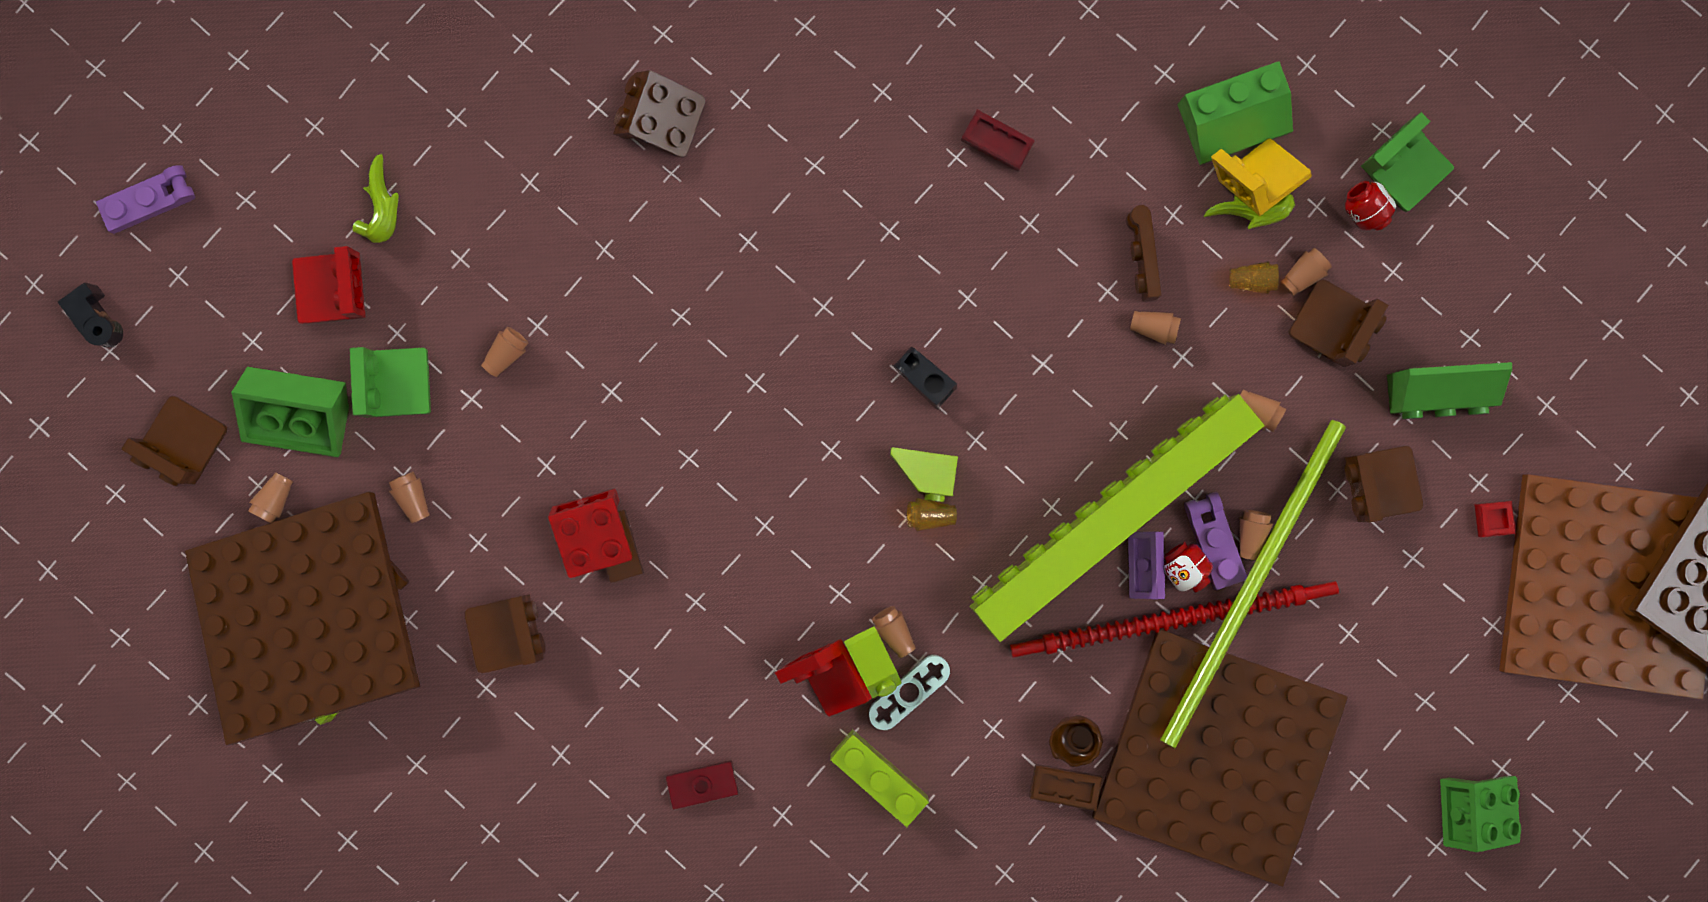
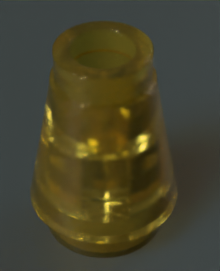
M1269 261L1230 268V288L1269 294L1270 291H1278V264H1270Z
M919 498L916 501H909L906 513L908 528L922 531L955 525L957 520L956 506Z

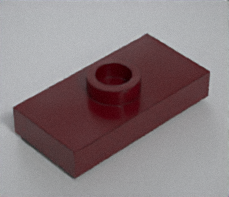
M978 109L961 138L962 142L1016 171L1020 170L1035 142L1034 139Z
M732 760L666 776L673 810L739 794Z

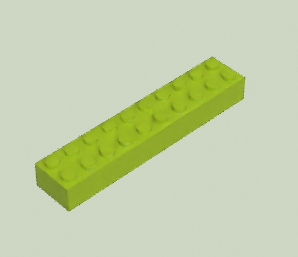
M1224 394L1220 398H1214L1202 408L1205 412L1203 416H1197L1194 419L1190 418L1177 429L1179 435L1176 438L1172 437L1169 440L1166 438L1151 450L1154 456L1149 460L1147 458L1143 461L1140 459L1125 471L1128 475L1126 479L1111 482L1100 492L1103 497L1099 501H1093L1092 503L1089 501L1074 513L1077 519L1070 524L1069 522L1066 524L1063 522L1048 534L1051 540L1045 545L1037 543L1023 555L1026 560L1018 567L1012 564L997 576L1000 581L995 586L990 588L986 585L971 597L974 603L969 607L994 638L999 642L1004 640L1262 429L1265 425L1239 394L1230 397Z

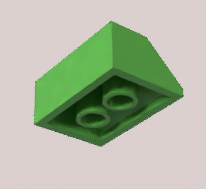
M1279 61L1185 94L1177 104L1199 165L1211 162V156L1220 149L1231 155L1259 145L1269 138L1273 140L1293 132L1291 91Z
M1512 362L1413 368L1388 374L1390 414L1402 413V419L1423 418V412L1435 411V417L1456 416V410L1468 409V415L1489 414V407L1502 405L1512 372Z
M253 367L245 369L232 390L241 442L333 457L340 456L349 410L346 382Z

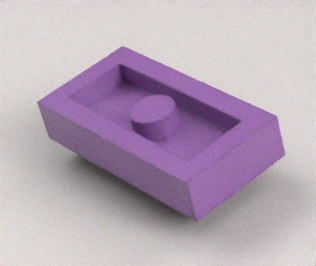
M1134 532L1128 537L1130 598L1165 599L1163 532Z

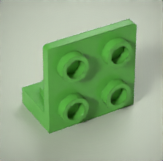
M1422 112L1403 125L1361 165L1375 182L1381 183L1386 188L1395 203L1404 212L1410 211L1454 169L1451 162L1423 133L1422 129L1431 121Z
M364 347L350 348L352 408L354 416L369 418L419 415L431 412L428 350L426 348L375 351Z
M1504 776L1482 781L1450 777L1440 779L1443 846L1482 852L1520 843L1521 824L1519 822L1518 804L1520 793L1516 776Z

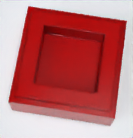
M1512 501L1474 504L1478 537L1516 534Z

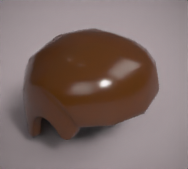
M1075 715L1063 718L1054 726L1049 739V745L1055 759H1061L1069 764V766L1077 767L1092 763L1100 755L1103 738L1096 723L1087 717Z

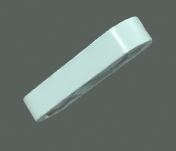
M938 655L927 656L901 678L902 684L897 686L893 693L875 700L869 709V718L872 725L880 730L893 728L942 686L950 675V668L946 660ZM930 662L934 665L941 663L943 665L940 669L942 676L938 679L935 676H931L925 681L926 684L931 686L925 691L922 683L913 676L919 672L921 678H923L929 672L927 665ZM913 683L918 687L919 695L914 701L907 702L900 697V688L904 684ZM894 694L896 701L905 709L899 712L896 706L890 712L892 719L889 722L884 719L876 720L878 716L877 708L879 706L884 709L888 708L893 703L888 697Z

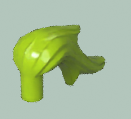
M379 154L374 158L370 166L369 186L363 188L369 193L373 201V218L369 224L360 220L353 224V232L366 237L373 243L385 242L393 235L396 226L399 196L398 193H394L390 197L387 192L383 174V155Z
M1289 194L1263 215L1259 216L1234 195V201L1220 203L1206 211L1204 217L1221 214L1240 216L1251 221L1248 229L1282 221L1289 216L1295 207L1294 197Z

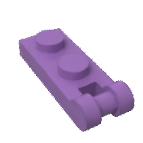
M183 166L169 167L159 175L96 201L108 232L115 234L195 199L192 187L187 186L185 182L187 175ZM172 185L174 191L169 195L166 187Z
M1213 492L1207 494L1206 499L1197 502L1193 499L1185 502L1184 507L1197 544L1213 564V570L1209 575L1213 589L1219 590L1245 581L1247 575L1224 514L1219 494ZM1210 511L1213 520L1203 523L1201 514Z

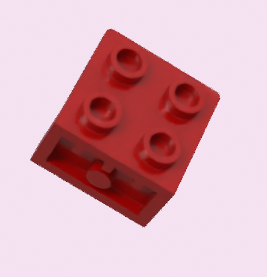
M348 246L334 247L335 254L300 257L292 260L297 320L299 323L309 324L366 318L360 252Z
M616 488L551 508L548 519L569 578L632 560L633 555L617 509L620 500Z
M841 639L806 653L775 671L780 684L792 679L797 684L808 679L826 715L829 717L867 703L872 699L849 651Z

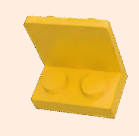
M1271 138L1265 140L1242 159L1236 155L1231 157L1223 149H1220L1211 156L1219 182L1259 216L1263 215L1312 177L1309 168Z

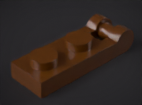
M1138 205L1127 215L1126 225L1134 232L1135 241L1131 242V257L1133 261L1138 263L1139 274L1135 275L1137 294H1142V301L1146 302L1157 300L1162 296L1151 212L1147 206Z

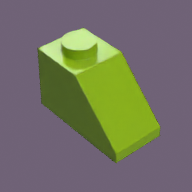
M891 447L890 456L917 492L925 493L924 500L944 502L945 496H953L958 456Z
M875 626L844 641L872 699L877 696H887L893 693L897 686L902 684Z

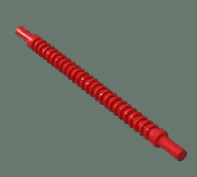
M1334 581L1309 587L1294 585L1288 591L1286 588H1282L1280 593L1277 590H1272L1271 594L1264 591L1262 596L1257 594L1247 614L1252 615L1254 610L1257 613H1262L1264 608L1269 612L1272 607L1279 610L1281 605L1289 608L1291 603L1294 606L1305 605L1307 600L1339 594L1338 584ZM1226 599L1225 603L1218 600L1216 605H1213L1211 602L1207 603V607L1198 604L1197 609L1189 606L1187 611L1184 608H1180L1177 613L1171 609L1170 614L1162 611L1160 616H1157L1155 613H1152L1150 618H1147L1146 615H1143L1141 620L1133 617L1131 622L1125 618L1123 623L1115 620L1114 625L1106 622L1104 627L1096 624L1094 629L1087 626L1084 631L1081 628H1077V632H1072L1069 629L1067 634L1059 631L1057 636L1053 633L1043 634L1042 639L1011 644L1010 651L1012 658L1045 652L1049 655L1057 653L1060 648L1062 651H1066V647L1069 646L1074 650L1076 645L1084 648L1085 643L1093 646L1095 641L1103 644L1105 639L1112 642L1115 637L1121 641L1122 636L1130 639L1132 634H1136L1137 637H1140L1141 632L1149 635L1151 630L1159 633L1161 628L1167 632L1169 627L1177 630L1178 625L1187 628L1188 623L1196 626L1198 621L1206 624L1207 619L1215 622L1217 617L1223 621L1233 602L1230 599Z

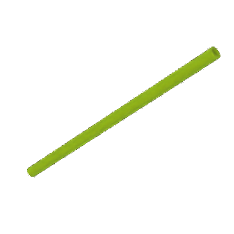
M1331 420L1163 733L1160 741L1175 749L1342 437L1346 426L1342 423Z

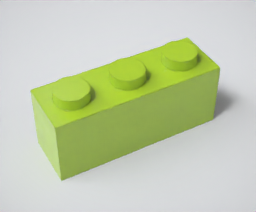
M853 729L831 753L830 760L904 826L908 827L929 803L928 795Z

